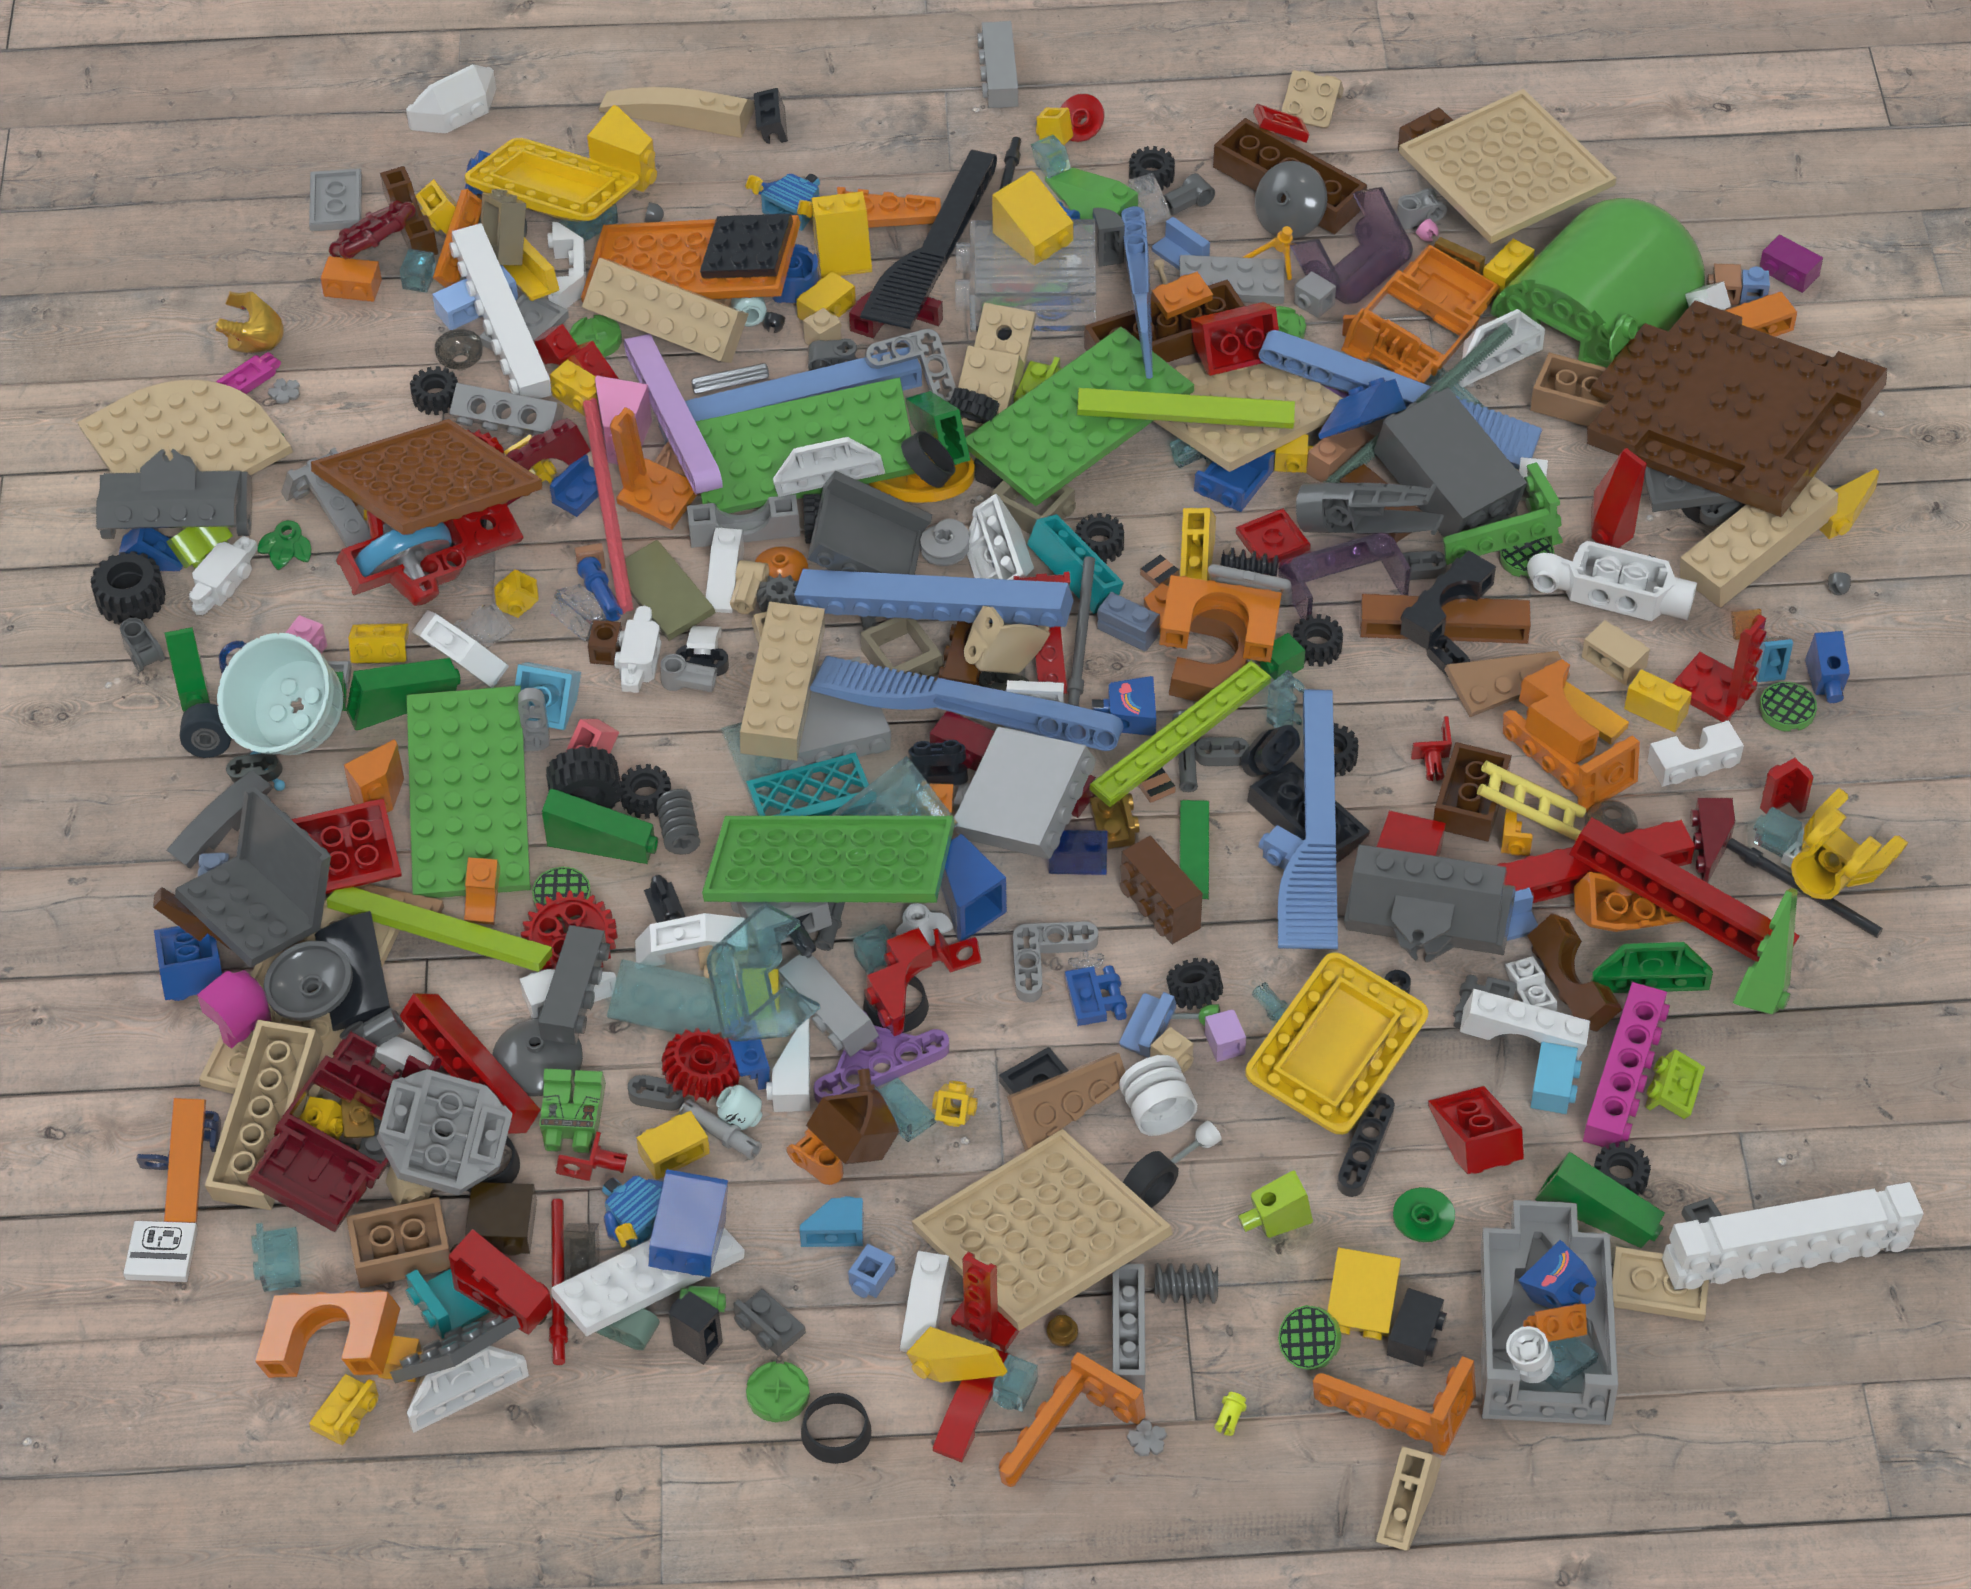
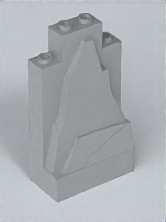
M1514 1200L1511 1229L1483 1228L1480 1247L1483 1322L1481 1348L1482 1418L1611 1425L1618 1390L1610 1234L1578 1232L1577 1203ZM1561 1240L1584 1261L1597 1281L1594 1287L1595 1297L1591 1303L1586 1304L1587 1335L1548 1342L1554 1356L1555 1367L1553 1372L1544 1381L1528 1383L1520 1379V1370L1513 1369L1506 1350V1343L1509 1336L1516 1329L1523 1327V1322L1528 1316L1535 1315V1311L1551 1308L1532 1302L1518 1280Z

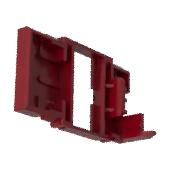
M352 1031L346 1039L341 1040L332 1054L334 1055L332 1058L325 1055L275 1127L274 1137L264 1150L265 1154L251 1172L247 1181L249 1186L335 1233L352 1209L353 1204L358 1203L366 1192L367 1187L369 1189L374 1187L376 1180L381 1177L389 1165V1161L386 1157L382 1163H379L292 1114L315 1084L348 1103H351L353 1099L371 1108L369 1111L370 1115L382 1120L390 1086L393 1080L399 1078L400 1073L396 1071L391 1076L385 1072V1064L382 1063L379 1069L371 1065L378 1045ZM409 1055L401 1077L405 1078L426 1069L439 1072L442 1060L436 1055L429 1066Z

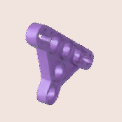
M874 1025L879 1036L872 1042H875L877 1046L869 1051L861 1049L851 1057L843 1050L836 1070L820 1077L814 1083L815 1101L819 1104L824 1096L857 1092L856 1086H859V1084H850L846 1080L851 1075H858L857 1070L870 1069L871 1084H874L876 1088L943 1059L949 1053L948 1035L942 1030L933 1029L918 1036L901 1033L894 1037L889 1029ZM931 1043L941 1044V1047L937 1048L935 1045H931ZM908 1051L914 1052L917 1055L916 1059L912 1061H905L900 1056ZM879 1063H886L890 1066V1069L884 1073H879L873 1068ZM827 1088L829 1091H832L833 1093L827 1094L826 1091L823 1092L822 1090Z

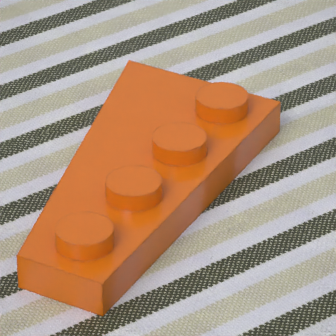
M837 187V194L853 193L846 191V187ZM858 189L857 191H863L868 228L933 224L941 209V201L938 197L907 194L904 198L897 197L892 192H884L883 195L869 194V190Z

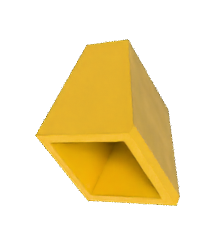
M613 105L587 135L590 159L638 174L639 184L634 189L644 192L650 184L655 182L657 177L653 139L618 106Z
M1032 170L992 195L993 233L1032 265L1035 266L1041 261L1048 259L1052 254L1073 242V221Z
M863 191L811 198L814 244L821 278H824L832 271L839 276L872 272L867 210Z
M1338 1247L1327 1311L1339 1323L1342 1335H1350L1351 1330L1363 1332L1362 1337L1370 1340L1381 1341L1382 1336L1389 1337L1401 1268V1258Z

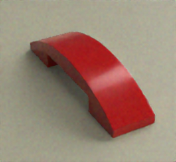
M996 1349L1008 1371L1014 1356ZM1006 1374L1004 1376L961 1381L933 1445V1452L961 1463L963 1462L975 1438V1429L997 1385L1002 1384Z

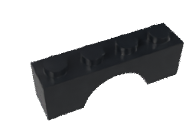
M1470 550L1461 558H1456L1451 568L1445 574H1440L1434 585L1428 591L1424 590L1412 607H1407L1403 611L1400 621H1402L1401 635L1429 650L1445 633L1447 615L1443 612L1442 607L1456 599L1478 601L1494 585L1496 566Z

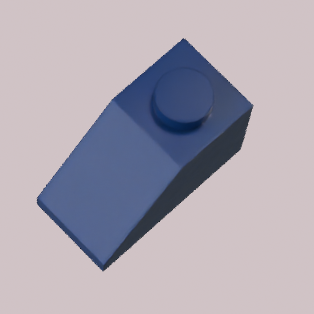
M153 528L132 529L122 537L119 552L130 554L131 551H134L138 555L144 553L148 555V559L153 558L160 571H180L183 567L166 543L170 538Z

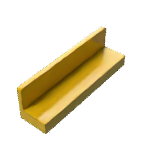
M524 237L522 265L503 266L515 279L516 286L529 300L533 301L557 292L560 289L554 267Z

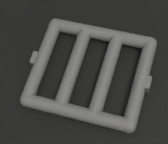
M1216 564L1208 567L1210 580L1282 592L1280 601L1282 605H1290L1293 601L1291 582L1288 579Z

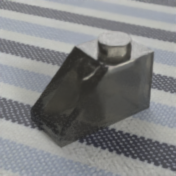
M599 1223L567 1224L564 1230L565 1281L599 1265Z

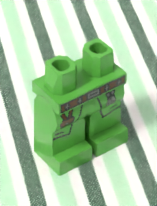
M544 1068V1092L539 1126L545 1150L561 1151L562 1140L573 1139V1151L589 1153L600 1124L606 1086L603 1071L575 1070L574 1077L572 1070Z

